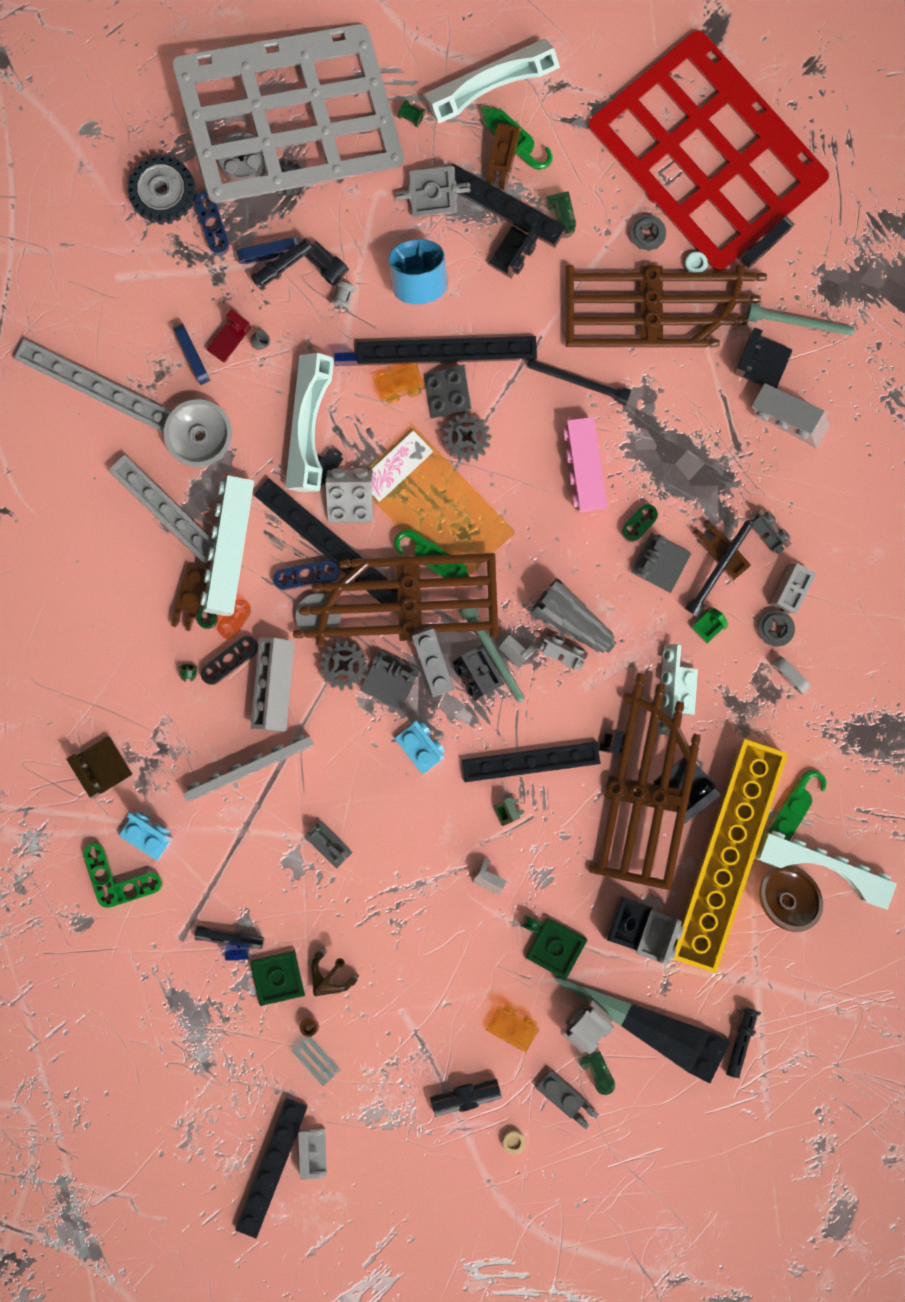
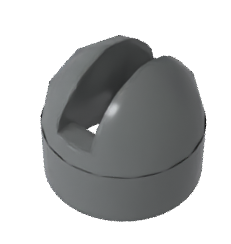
M258 330L252 335L250 343L253 344L252 347L254 349L262 350L269 346L270 338L266 332Z

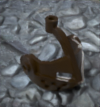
M325 947L317 951L312 961L313 995L316 997L347 991L351 986L355 985L358 981L357 978L360 976L353 974L344 985L329 983L328 981L337 969L342 968L345 964L342 958H338L335 961V966L324 979L319 971L318 964L327 953Z

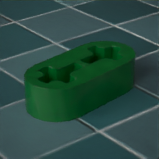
M650 504L640 507L622 528L623 538L628 542L639 540L658 518L657 509ZM651 510L653 512L651 514L653 519L650 520L648 518L642 523L640 521L644 515L642 511L648 512ZM638 524L640 527L636 530L637 536L631 535L629 537L627 535V527L633 528Z

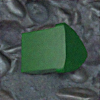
M709 607L706 610L707 613L691 627L706 644L722 629L726 630L728 628V622L724 614L712 607Z

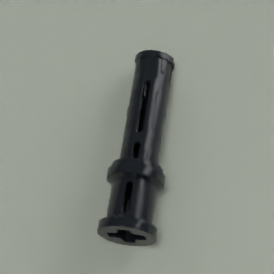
M305 237L300 243L274 262L268 261L266 266L259 272H253L251 274L252 280L261 291H264L266 285L275 279H280L281 273L315 249L313 244Z
M741 1006L740 1009L742 1014L739 1025L735 1027L738 1033L726 1075L739 1079L750 1038L756 1034L754 1028L757 1017L761 1015L760 1011Z

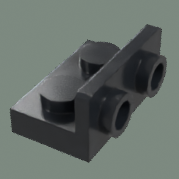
M483 645L476 647L453 661L456 674L461 677L467 693L474 701L504 685Z

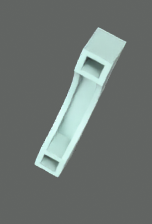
M544 38L424 95L431 114L438 123H441L460 114L472 101L494 88L521 79L541 77L560 68L553 46Z
M320 353L299 355L285 488L302 493L320 491L322 467L318 460L315 446V424L321 400L332 381L334 358Z
M779 832L764 833L755 859L779 868L799 863H814L825 866L843 877L855 890L861 901L888 910L897 883L890 881L891 876L880 872L876 876L869 873L870 868L860 864L853 867L848 865L849 860L836 856L833 859L827 856V851L816 847L814 851L805 848L806 843L793 839V842L784 839L785 835Z

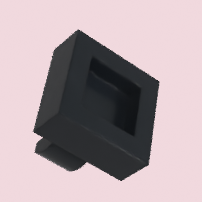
M604 729L599 751L619 755L621 753L624 732Z

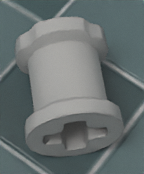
M337 282L336 286L338 289L335 298L331 300V305L343 310H349L352 294L356 292L357 288L345 282Z

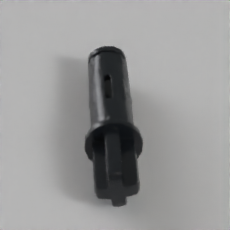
M198 925L195 930L194 939L199 941L234 945L239 949L241 946L262 949L264 945L263 936L245 934L243 930L234 932Z

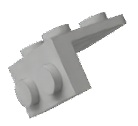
M335 468L328 470L326 498L329 522H372L373 470L357 468L355 470Z
M650 910L636 954L658 961L664 965H667L668 961L672 962L676 953V948H673L676 939L679 940L684 929V926H681L682 921Z

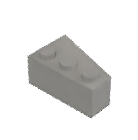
M766 383L752 405L756 418L763 422H770L778 429L786 431L816 449L830 427L825 410Z

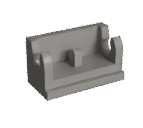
M798 563L788 564L769 604L773 607L784 609L783 611L786 613L797 614L816 573Z
M325 1128L300 1129L298 1132L300 1180L324 1178V1176H327Z

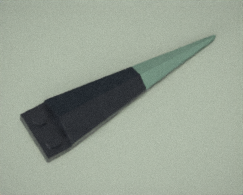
M558 977L554 978L556 982L588 1003L587 1000L592 999L612 1017L614 1022L676 1065L703 1081L711 1083L730 1041L708 1030Z

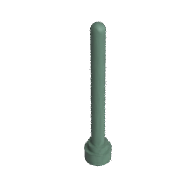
M750 303L747 314V321L752 322L766 319L845 335H853L855 332L852 326L764 310V307H760V304Z
M478 608L463 609L459 612L463 620L467 622H480L478 619ZM476 631L516 701L523 702L525 697L487 632Z

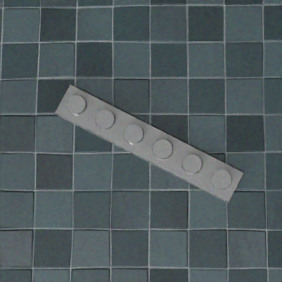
M123 455L108 470L109 473L204 565L210 562L207 560L209 548L213 547L214 541L126 455Z
M305 735L294 738L292 740L293 744L287 747L281 744L272 748V753L265 757L263 754L256 755L250 758L251 763L245 766L239 763L230 767V772L225 775H221V772L208 777L209 782L201 785L200 782L188 786V791L183 794L186 801L191 802L314 746V743L310 736L305 738Z

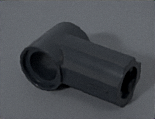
M315 241L312 243L315 249L304 257L320 271L321 276L329 284L334 286L349 271V268L337 256H332L320 243Z

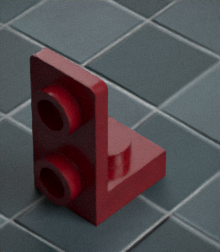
M232 309L226 314L228 322L207 348L210 354L223 363L228 360L251 330L250 323Z

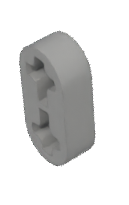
M780 656L772 663L774 669L801 695L811 687L808 681L783 657Z

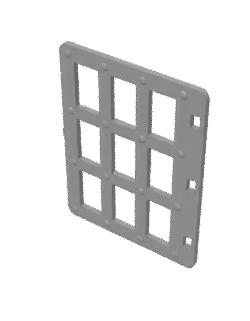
M357 24L176 57L173 61L172 67L208 199L213 203L303 186L306 188L318 183L399 168L404 162L403 151L369 30L365 25ZM333 35H344V40L333 42ZM278 46V52L267 54L265 47ZM358 54L364 75L363 78L320 85L314 62ZM211 57L212 64L199 65L198 59ZM300 65L306 88L261 96L255 73ZM241 76L247 99L201 107L195 87L196 83ZM364 92L369 93L375 115L330 123L324 100ZM310 103L316 126L271 134L265 111ZM251 113L257 137L211 145L205 122ZM379 129L385 153L341 161L335 137ZM321 141L327 164L287 172L281 171L276 153L277 148ZM256 152L262 153L268 175L222 184L216 160Z

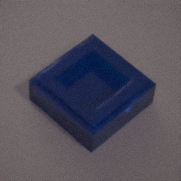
M335 353V366H358L357 353Z
M249 949L227 950L225 952V961L250 958Z

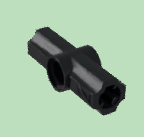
M497 1078L474 1085L470 1083L456 1087L453 1091L430 1097L434 1115L438 1117L455 1111L464 1112L475 1109L480 1104L501 1099L502 1095Z

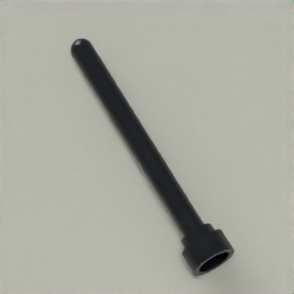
M534 360L527 362L529 369L613 397L615 401H618L617 404L626 406L632 389L626 387L615 389Z
M746 520L696 598H692L691 601L688 600L684 609L698 618L704 611L702 609L704 606L703 602L753 527L752 521Z

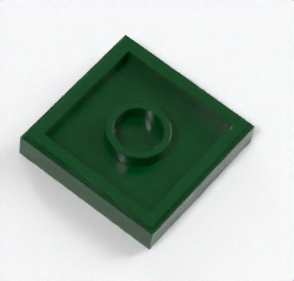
M547 917L525 958L566 980L588 940Z
M296 950L250 961L260 1006L305 996Z

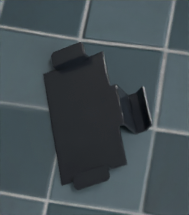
M329 449L324 457L317 454L322 467L321 486L322 484L326 486L328 470L338 468L343 460L341 457L342 453L337 449H334V451Z

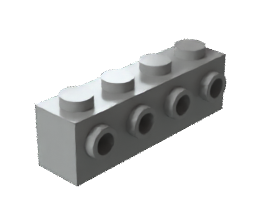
M259 638L250 729L286 732L295 641L279 638Z

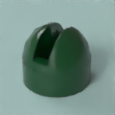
M182 664L178 667L179 677L184 682H186V679H190V682H192L196 678V665Z

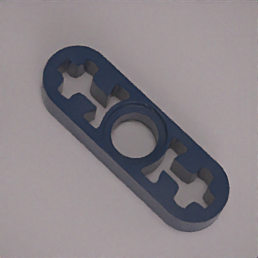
M206 191L196 196L195 205L211 252L214 255L222 256L229 250V241L217 204L213 202L208 203L211 211L209 213H206L204 205H200L203 203L202 199L204 198L210 201ZM208 219H217L219 222L218 226L215 229L207 228L206 222ZM216 234H218L221 243L225 242L222 244V249L214 246L216 245L214 238Z
M288 238L239 249L236 251L238 263L251 264L279 258L300 243V238Z
M181 323L174 326L173 330L200 385L211 381L184 324Z
M322 561L278 570L274 574L273 581L278 589L286 591L312 586V584L332 582L337 579L339 569L332 561ZM327 565L331 569H335V572L331 573V577H327L326 574H320L321 579L316 580L315 567H318L319 572L324 571ZM305 569L313 573L312 579L308 582H303L300 579V573ZM296 571L298 584H294V580L287 581L286 586L278 582L282 574H285L286 577H293L292 572Z

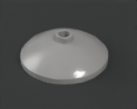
M189 400L178 405L168 416L164 426V440L171 455L182 464L191 467H205L217 462L225 455L231 444L232 427L228 416L218 405L207 400ZM198 433L204 434L201 440L196 439Z

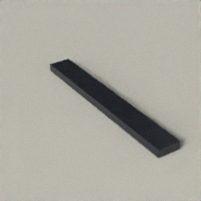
M536 336L357 342L358 366L537 360Z
M269 478L254 494V497L326 558L334 562L345 574H348L354 568H340L341 560L363 559ZM369 567L354 581H380L388 579L374 567ZM398 589L365 590L380 603L398 602Z

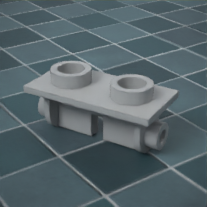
M548 633L544 640L545 642H543L540 648L543 654L556 661L560 654L564 655L562 664L574 670L576 668L581 670L584 664L583 661L588 656L585 649L577 644L571 645L565 642L564 638L557 634L551 635Z

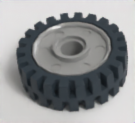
M155 155L156 158L153 159L148 157L146 162L142 160L139 163L138 168L135 166L133 175L130 174V182L128 183L130 201L137 213L145 220H149V222L154 224L157 222L159 225H164L165 222L172 224V221H179L181 216H186L188 210L193 206V201H195L196 197L193 177L186 166L176 158L172 159L167 155L164 157ZM161 186L167 187V191L163 194L157 193V189Z

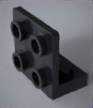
M512 226L490 260L489 266L512 279L514 274L519 275L525 265L523 262L526 255L531 256L537 246V230L532 228L527 235Z
M754 327L734 374L762 386L766 383L777 388L791 356L792 349L762 337L763 330Z
M682 757L672 766L668 787L682 789L687 764L685 757ZM697 763L684 821L685 824L721 795L717 785ZM661 775L653 781L655 785L660 784Z

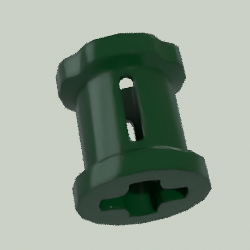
M405 99L399 109L397 118H404L414 123V126L418 128L425 116L426 109H419L409 104V101Z

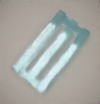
M307 1037L292 1051L322 1086L341 1070L312 1037ZM308 1043L333 1069L332 1072H330L323 1065V1063L314 1055V1053L306 1046ZM301 1049H303L307 1053V1055L317 1064V1066L326 1074L327 1077L325 1079L299 1052Z

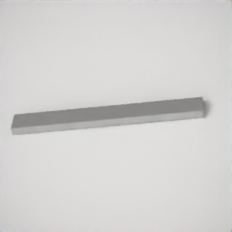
M23 338L13 357L14 360L164 433L166 420L172 411Z

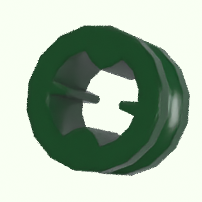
M201 609L196 616L197 623L204 629L213 628L218 621L217 614L211 613L213 615L210 619L211 623L207 625L204 622L203 624L201 620L204 619L203 614L207 612H203V609Z
M524 915L525 921L520 926L539 934L538 928L543 923Z

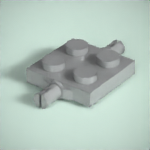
M453 166L409 171V190L396 191V195H398L396 199L397 201L410 200L413 217L456 213L458 193L470 192L471 189L468 188L470 183L457 184L455 168Z

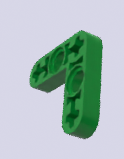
M93 843L84 849V859L95 895L102 907H114L161 890L163 880L156 873H148L116 884L104 847L101 844ZM93 847L95 850H100L101 854L97 855L99 862L104 860L105 865L92 868V864H96L95 858L89 856ZM99 869H104L108 873V877L104 882H99L95 878V874ZM149 877L158 881L154 890L151 887L143 888L145 893L141 894L138 880H141V884L149 882ZM111 883V887H107L108 893L114 895V898L111 899V904L108 901H103L102 897L106 896L104 889L99 891L98 886ZM127 884H133L136 887V894L133 897H128L124 893V887Z

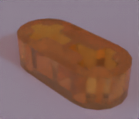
M237 599L235 601L234 613L230 617H222L218 624V632L223 638H235L249 618L251 606L246 600ZM245 604L244 609L246 613H240L237 619L234 618L237 613L235 607ZM234 620L235 622L232 625L234 632L224 634L225 629L223 625H229Z

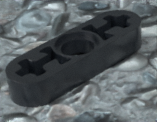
M786 216L748 251L740 261L748 269L752 267L795 224Z
M250 636L242 637L202 668V680L209 685L218 684L256 655L258 652L257 641ZM245 641L248 643L253 642V651L250 653L247 650L241 654L244 658L240 660L239 655L233 650L237 647L238 651H241L244 648L243 643ZM228 654L236 657V663L232 667H226L223 663L224 657ZM219 661L220 666L224 670H226V672L222 674V671L219 670L215 674V680L211 678L207 680V670H216L218 666L215 665V663Z

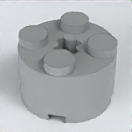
M237 133L227 137L220 144L254 138V136ZM261 152L219 159L223 174L233 182L260 177L265 168ZM244 157V161H240L239 158Z
M588 999L589 1004L587 1006L582 1003L565 1022L568 1025L566 1031L562 1028L560 1034L581 1053L587 1052L591 1054L598 1047L599 1044L597 1042L602 1036H608L614 1026L611 1024L612 1017L592 999Z

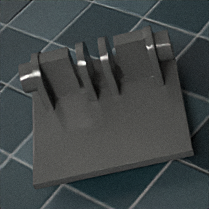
M464 364L424 375L431 419L460 411L461 413L470 412L472 407Z
M651 532L631 573L671 593L692 553L667 541L666 537L660 534L657 536Z
M379 650L360 691L401 710L421 669Z

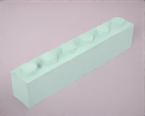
M227 475L224 482L220 481L218 495H221V501L216 504L214 514L215 517H218L217 525H213L211 532L214 545L209 548L207 558L208 561H211L210 570L206 569L204 583H207L206 592H202L200 602L201 605H204L203 612L229 617L234 613L254 480Z

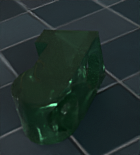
M569 191L547 196L546 204L548 210L554 209L557 222L565 225L567 228L563 238L571 237L575 231L576 219Z
M599 1049L578 1059L583 1070L589 1067L598 1093L609 1095L614 1091L615 1081Z

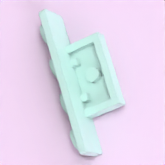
M665 644L662 654L661 684L665 685V692L661 708L672 719L677 701L684 702L682 714L695 715L698 669L680 667L681 644ZM659 719L658 735H669L670 729Z

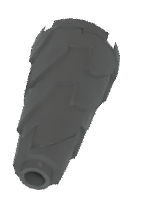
M556 578L549 585L551 589L545 590L538 599L530 615L542 620L559 632L565 633L571 638L586 644L598 653H604L605 651L609 653L616 645L613 632L602 624L597 616L561 580Z

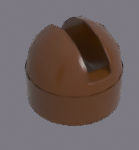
M309 1017L301 1021L299 1028L304 1036L311 1037L317 1034L320 1026L316 1019ZM314 1024L315 1027L307 1031L306 1026Z

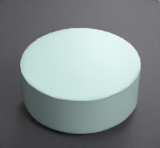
M700 252L690 253L685 260V269L687 272H704L708 265L706 256Z

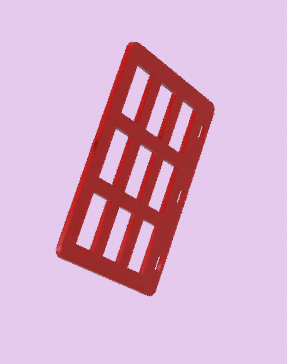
M702 31L692 32L597 112L589 121L590 131L645 191L648 199L661 209L698 252L706 256L709 265L716 271L726 269L781 220L821 188L829 179L828 170ZM710 51L719 58V61L715 64L707 56ZM687 59L718 92L716 96L701 108L692 101L669 75ZM657 84L688 117L671 134L666 131L639 100ZM756 101L765 110L762 114H759L752 106ZM727 104L731 106L759 138L741 154L709 120ZM626 110L632 113L658 143L640 160L609 126ZM697 129L729 163L711 179L707 177L680 146ZM767 149L774 154L799 182L782 199L776 195L750 165ZM801 152L811 161L807 165L798 158ZM667 155L673 159L698 188L681 205L649 171ZM738 174L769 208L767 212L751 225L720 191ZM707 200L714 205L739 234L721 251L690 217Z

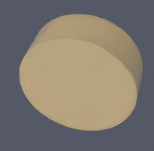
M510 1130L504 1134L502 1145L505 1151L510 1154H518L524 1149L525 1138L520 1131Z

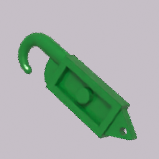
M482 107L485 127L494 136L498 122L521 128L515 153L516 156H519L536 170H543L550 166L553 161V154L549 147L545 148L547 159L544 162L537 161L530 155L534 149V140L531 135L501 108L496 110Z
M411 529L400 531L394 539V546L400 554L403 553L400 541L408 537L417 543L414 552L415 556L450 555ZM463 563L424 565L442 578L470 577L466 570L467 566Z
M809 770L800 777L768 829L770 834L772 831L784 834L785 840H791L812 805V796L804 789L809 780L814 777L818 778L821 781L820 790L822 792L825 791L827 781L821 772Z

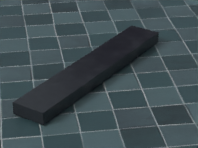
M598 741L462 760L465 783L601 764Z

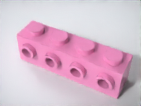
M595 418L567 420L566 427H563L564 441H569L570 449L566 450L567 462L572 463L573 469L572 472H569L570 484L575 485L576 494H572L574 508L578 507L579 513L605 510L607 508Z

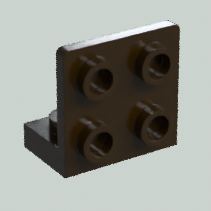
M109 736L78 755L73 754L66 758L89 798L95 799L132 776L130 768Z

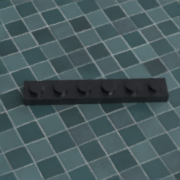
M451 165L455 168L457 184L470 183V187H468L471 189L470 192L458 193L459 195L527 233L532 228L536 229V238L556 248L567 230L565 225L459 166Z
M286 1098L235 1231L257 1239L308 1105Z

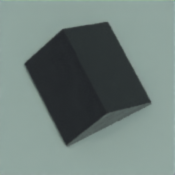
M619 895L604 939L637 950L649 912L653 907Z

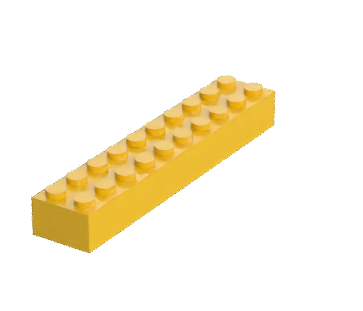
M747 739L740 741L681 920V926H684L683 933L679 940L676 939L673 948H676L674 960L715 974L717 973L788 753Z

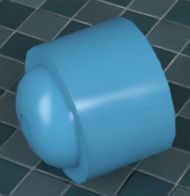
M413 239L402 242L390 252L388 263L392 291L396 298L409 304H425L435 301L445 293L448 279L445 253L440 245L426 239Z

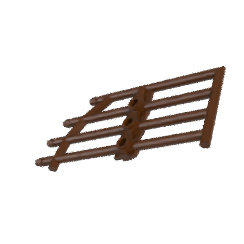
M565 265V347H719V339L708 340L705 338L722 325L747 324V317L736 318L728 316L737 303H759L761 301L760 295L751 294L749 296L748 294H740L743 281H766L767 274L762 272L757 274L755 272H745V265H737L736 272H663V266L656 265L640 266V272H574V265ZM574 281H640V294H574ZM663 281H734L731 294H663ZM574 303H640V316H574ZM663 303H726L718 317L663 316ZM574 325H640V339H574ZM663 325H707L691 339H663Z
M495 553L341 560L340 568L352 567L354 569L339 582L312 584V591L331 592L324 605L299 608L300 615H320L317 629H297L293 631L294 638H316V645L325 644V637L399 634V641H413L411 633L433 626L435 633L489 630L490 637H499ZM487 562V576L420 579V565ZM397 566V580L353 582L369 567ZM488 585V599L421 601L420 588ZM398 589V602L334 605L342 591ZM488 608L489 621L422 624L421 610ZM398 612L399 625L326 628L329 614Z
M637 673L633 693H625L624 702L630 703L616 777L609 775L608 782L606 783L604 798L611 799L599 862L598 865H590L589 873L671 891L701 735L694 733L691 739L692 744L689 747L680 729L684 702L677 701L672 719L661 708L665 685L658 683L654 701L651 703L641 698L645 674ZM641 707L651 712L638 781L625 779L638 710ZM660 719L670 729L660 784L655 785L646 782ZM677 743L687 761L681 790L668 787ZM620 801L633 803L620 870L608 868L607 864ZM643 805L655 809L642 874L640 875L629 872L641 807ZM663 811L677 812L664 879L650 877Z

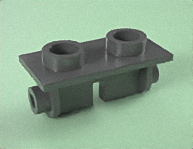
M762 509L758 512L760 517L756 514L749 520L752 521L753 528L760 537L766 532L769 533V536L763 541L773 553L776 552L778 555L785 550L782 545H785L787 548L792 544L789 541L791 537L785 529H780L775 522L777 520L770 511L766 512Z
M321 820L304 836L336 869L353 853Z

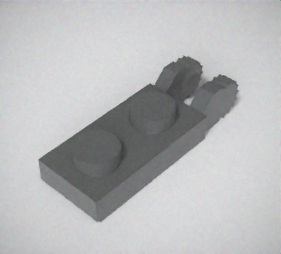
M551 1070L536 1086L539 1092L585 1129L590 1125L584 1118L576 1114L577 1111L583 1107L591 1117L596 1118L599 1115L586 1103L583 1097Z

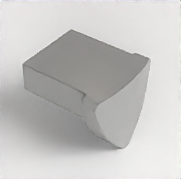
M509 635L498 649L519 668L538 647L533 643L526 650Z
M484 858L473 883L499 895L505 886L506 880L486 871L491 860Z

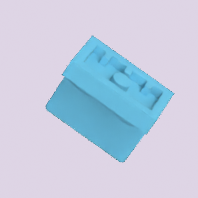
M415 720L412 722L413 725L398 735L395 740L423 775L444 759L442 753L445 750L437 739L434 742L430 739L428 735L431 734V731L424 722L418 723Z
M129 812L127 817L130 819L119 836L158 861L173 837L168 835L170 830L161 824L153 825L150 823L151 818L142 812Z

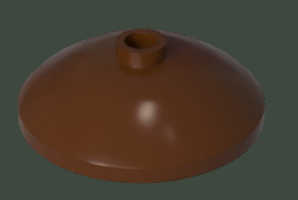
M785 866L782 868L775 867L763 877L759 888L760 903L767 917L775 925L789 932H804L817 924L823 912V898L818 885L809 874L797 867Z

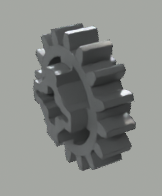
M465 413L464 419L456 415L455 423L451 420L448 421L451 428H444V433L448 436L443 437V442H448L444 449L452 450L450 453L451 458L457 455L458 462L462 458H466V462L469 463L472 457L475 461H478V454L486 455L484 448H490V444L486 441L491 440L492 436L486 434L490 428L489 426L483 427L484 419L478 422L476 421L475 414L470 419L468 414ZM470 424V425H472V426H471V427H462L461 425ZM479 431L482 434L481 444L476 439V436L478 435ZM453 432L458 437L455 445L452 442ZM470 434L472 442L468 440L463 442V435L468 436ZM464 449H471V450H472V452H462V451H463Z
M345 641L344 646L336 642L335 649L328 646L327 648L330 653H322L326 660L319 662V665L325 667L324 670L320 671V674H327L324 681L326 683L332 681L331 687L333 689L340 685L341 691L344 690L345 686L353 690L352 684L354 683L360 686L359 679L367 678L363 671L369 670V667L364 665L365 662L369 661L368 658L361 657L364 653L363 649L357 652V644L354 643L352 647H349L348 641ZM348 651L352 654L341 656L338 652ZM333 658L335 661L334 668L330 671L329 664ZM359 660V671L356 675L354 664ZM341 661L347 663L348 661L350 662L347 665L349 668L348 671H345L344 669L339 671V669L341 668V665L339 663ZM340 676H348L350 680L339 681L336 678H339Z

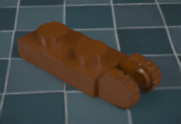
M499 122L497 125L488 163L489 171L486 182L493 185L496 169L502 170L499 188L503 190L507 186L509 172L511 173L521 131L520 127Z
M706 520L704 522L705 528L715 537L709 542L698 529L693 534L718 563L731 542L722 531L719 532L709 520ZM737 550L724 571L734 581L751 564Z
M191 565L187 566L175 605L176 610L171 626L177 627L180 622L181 613L185 611L189 613L185 622V630H191L195 616L199 612L202 592L205 591L207 583H204L206 570Z

